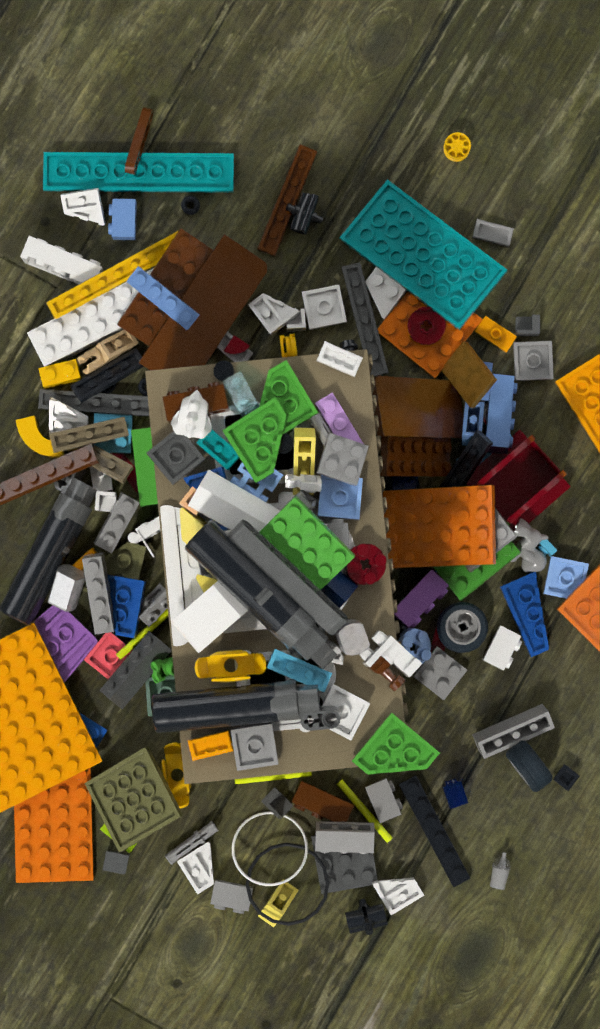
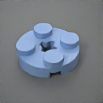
M408 628L400 633L398 641H401V645L422 664L430 659L431 643L427 632L416 628ZM412 643H414L415 645L414 651L410 650V647H412Z

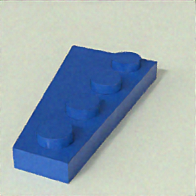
M536 572L500 587L530 657L549 650Z

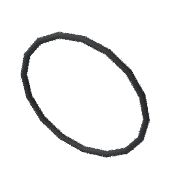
M286 842L268 847L256 856L248 869L247 876L251 878L252 869L259 858L270 850L290 846L301 848L305 851V846ZM308 849V853L314 856L322 867L326 882L323 899L316 910L300 920L291 922L274 920L261 912L253 901L249 886L250 880L247 879L246 889L248 898L259 915L272 923L289 926L303 923L319 912L327 899L329 879L326 867L316 853Z

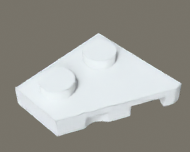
M377 267L365 281L381 317L386 319L407 290Z
M264 293L248 304L270 335H273L300 314L298 309L292 308Z

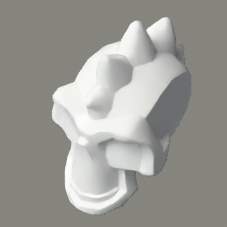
M196 390L190 396L183 398L180 410L174 415L171 425L174 432L178 435L203 439L211 432L212 425L208 416V403L202 398L200 392Z

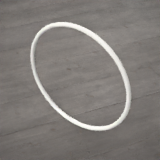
M266 811L249 817L239 826L232 842V856L237 869L245 878L259 885L276 886L290 881L301 871L308 855V842L302 827L293 818L285 815V818L291 820L299 828L305 841V855L301 866L292 876L276 883H263L247 876L237 863L235 841L239 831L248 821L260 815L273 814L271 811Z

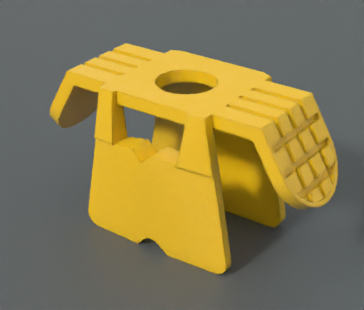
M244 650L217 651L209 657L198 658L195 662L197 677L200 679L216 677L211 679L213 682H238L251 679L248 675L263 674L266 670V660L262 653H248ZM234 659L237 662L238 667L234 672L226 671L224 668L226 660Z
M169 743L164 747L166 762L164 759L161 761V772L179 808H184L190 803L189 793L191 784L184 783V773L182 780L175 781L172 779L171 773L174 769H180L183 772L181 743Z

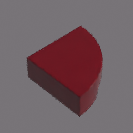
M234 335L223 351L228 354H240L247 351L250 345Z

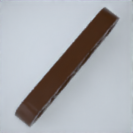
M143 107L126 160L125 173L136 174L153 119V109Z

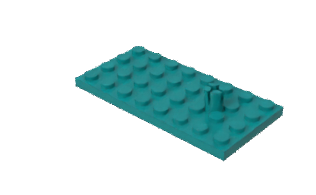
M388 179L340 236L341 241L458 330L463 327L507 273L505 267Z

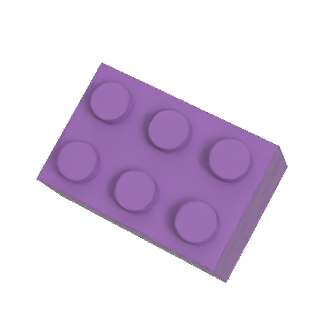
M430 570L397 605L398 612L394 616L406 628L410 626L414 628L422 620L419 616L423 612L427 614L435 606L433 602L436 598L441 600L448 592L446 588L449 585L433 570Z

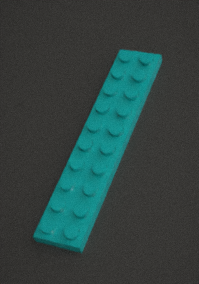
M44 152L43 191H82L99 188V192L234 193V153H142L135 175L125 173L128 153Z

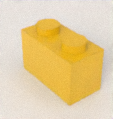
M76 359L38 368L44 389L77 382L82 379Z

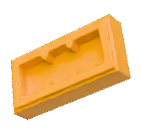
M487 316L483 318L475 330V333L507 353L517 338L516 335Z
M229 730L188 740L193 761L234 751Z

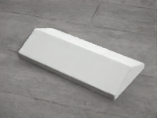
M211 470L207 471L188 504L189 507L231 531L241 520H246L259 532L280 512L277 508Z

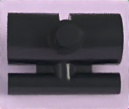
M302 193L298 205L287 204L286 211L294 215L290 230L307 235L310 223H322L323 217L315 212L319 200L318 195Z
M360 899L357 910L345 912L350 934L365 930L367 935L373 934V928L388 925L383 903L369 907L365 899Z

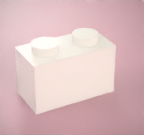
M500 625L482 660L501 670H504L505 667L509 669L514 659L511 657L514 650L518 651L522 644L521 636Z

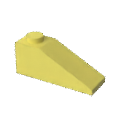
M294 428L293 475H314L315 428ZM293 488V495H296L300 488Z

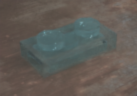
M241 371L223 381L242 417L260 407Z

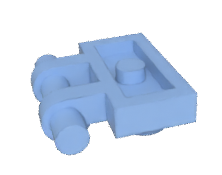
M241 463L237 471L242 473L243 477L240 480L233 476L230 482L267 502L269 498L262 494L263 491L267 489L273 493L284 475L274 469L273 474L257 483L259 487L255 490L247 484L248 480H253L244 464Z

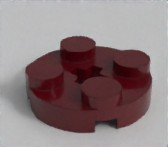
M421 307L415 310L407 323L409 336L415 343L424 346L433 345L441 340L446 329L445 319L430 307ZM424 321H428V324L432 325V328H429L428 331L421 328V325H424Z
M359 544L352 547L350 550L356 556L345 566L347 576L359 585H370L379 581L386 569V557L382 551L372 544ZM368 559L370 567L363 570L360 561Z

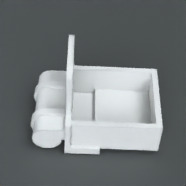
M159 517L150 522L143 523L135 529L136 532H131L128 535L130 543L137 544L143 541L153 558L155 556L147 545L146 540L160 532Z

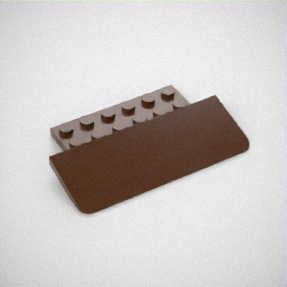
M180 228L150 275L200 314V316L186 330L138 291L117 325L149 346L139 360V363L149 370L205 365L267 273V264L225 234H223L215 248L211 249Z
M376 376L374 378L375 387L372 395H376L377 407L374 416L378 415L379 428L377 436H381L383 468L380 476H447L451 470V438H462L464 415L459 392L450 380Z

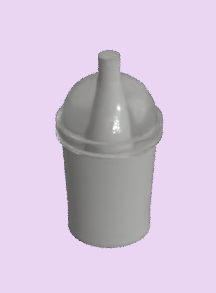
M503 852L502 857L496 858L492 863L493 868L490 887L505 890L509 871L511 870L510 861L506 858V853Z

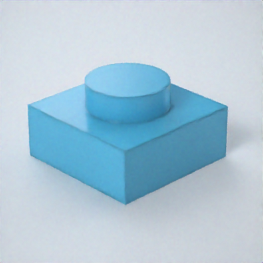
M542 540L538 544L539 547H537L545 556L547 554L552 556L557 551L548 540Z

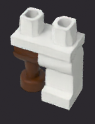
M378 630L371 637L378 647L374 651L368 648L359 655L364 660L363 664L373 673L380 674L390 682L389 687L395 692L405 682V679L401 675L395 676L389 667L393 664L406 677H410L422 663L392 636H387Z

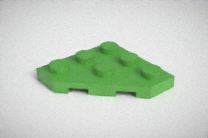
M287 360L268 370L260 406L276 397L287 414L282 434L284 435L318 414V411Z
M276 397L222 430L256 484L274 473L287 414Z
M391 712L351 761L368 775L423 770L431 765L440 752Z

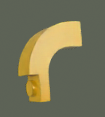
M35 416L16 420L21 438L33 451L49 458H59L65 455L64 451L53 453L51 441L44 438L40 433ZM77 448L67 450V452L75 451Z

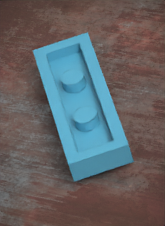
M277 649L273 650L266 667L305 685H318V689L321 692H325L332 676L331 672Z

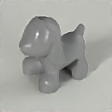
M520 518L515 526L514 533L522 538L519 540L514 539L512 542L521 553L510 562H515L519 557H522L521 567L523 571H542L547 564V559L543 552L536 549V546L542 540H547L549 537L541 534Z

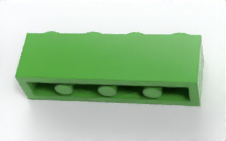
M151 427L131 430L140 506L158 505L154 462L147 455V452L152 449Z

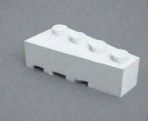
M31 236L28 237L20 256L24 263L76 284H81L103 272L100 262L90 259V261L85 260L78 253L72 252L71 254L60 246L50 245L42 239H36Z

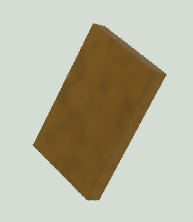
M465 341L453 353L442 370L471 408L476 407L497 381L470 344Z

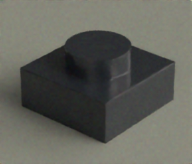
M563 764L553 777V780L569 791L580 776Z

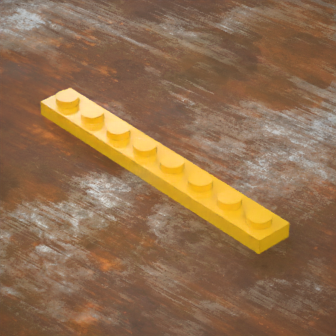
M178 231L47 301L46 304L54 319L60 318L126 282L138 266L145 271L155 266Z

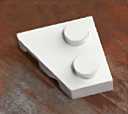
M99 188L60 195L64 214L77 216L86 221L90 220L99 223V225L106 224Z
M50 398L49 434L88 425L87 415L55 398Z
M209 841L177 861L197 894L214 884Z
M414 877L372 882L390 915L424 896Z

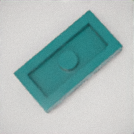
M211 430L205 438L199 439L196 442L227 470L239 459L233 447L214 430Z

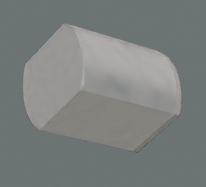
M70 564L60 565L56 571L48 603L65 612L75 610L85 582L84 571Z
M348 619L335 633L340 650L346 655L361 654L370 646L364 626L358 620Z

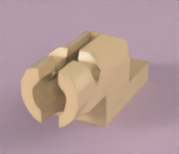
M122 330L99 342L96 347L77 358L78 366L87 362L89 358L91 360L96 358L95 361L89 363L87 368L82 371L84 374H89L118 358L122 353L135 347L139 342L133 335Z

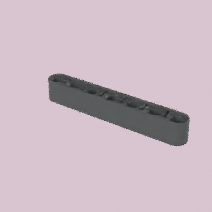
M241 520L228 534L231 541L329 634L334 635L348 621L346 614L249 522Z

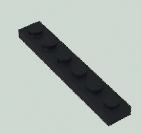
M416 775L400 783L399 786L453 888L471 879Z

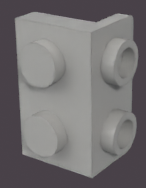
M160 583L142 602L139 618L148 627L156 622L158 617L168 609L166 589Z

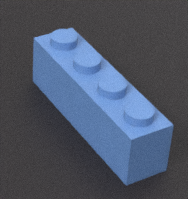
M140 266L136 268L126 281L186 330L200 316V314Z
M493 374L497 381L490 388L485 436L493 442L488 452L507 454L508 449L512 448L513 437L510 436V430L514 429L515 419L511 418V414L515 412L516 408L513 394L517 393V383H514L515 376Z

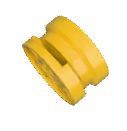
M452 133L445 140L444 154L451 161H463L469 155L471 142L463 133Z
M295 333L289 336L279 335L282 357L297 356Z

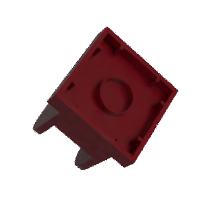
M520 429L511 436L513 437L512 448L508 449L507 454L492 453L476 468L466 486H494L495 508L513 532L520 518L529 524L571 487L564 479L567 475L565 470L560 471L534 441L536 438L533 434L527 438Z

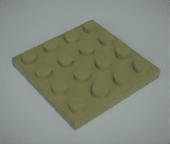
M149 746L144 747L85 783L119 852H123L183 816Z

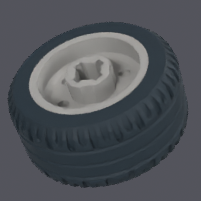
M457 602L446 607L437 621V634L440 641L445 647L458 653H466L477 649L484 642L488 633V622L485 614L479 607L468 602ZM460 624L465 625L466 629L464 631H460Z
M520 741L506 752V757L533 792L540 791V789L552 781V774L526 741Z

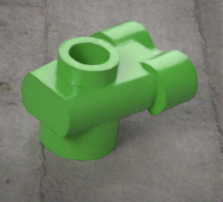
M172 657L165 658L164 660L157 659L151 662L153 670L152 679L155 683L164 681L168 675L174 676Z

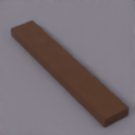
M301 144L299 145L257 250L274 257L276 256L292 216L291 212L286 211V206L288 203L294 206L297 204L317 155L316 150Z

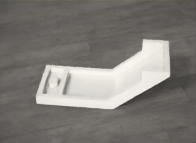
M217 581L171 622L193 648L200 653L248 610Z

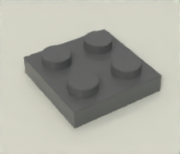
M174 431L147 452V455L172 485H175L205 460L187 436L178 435Z

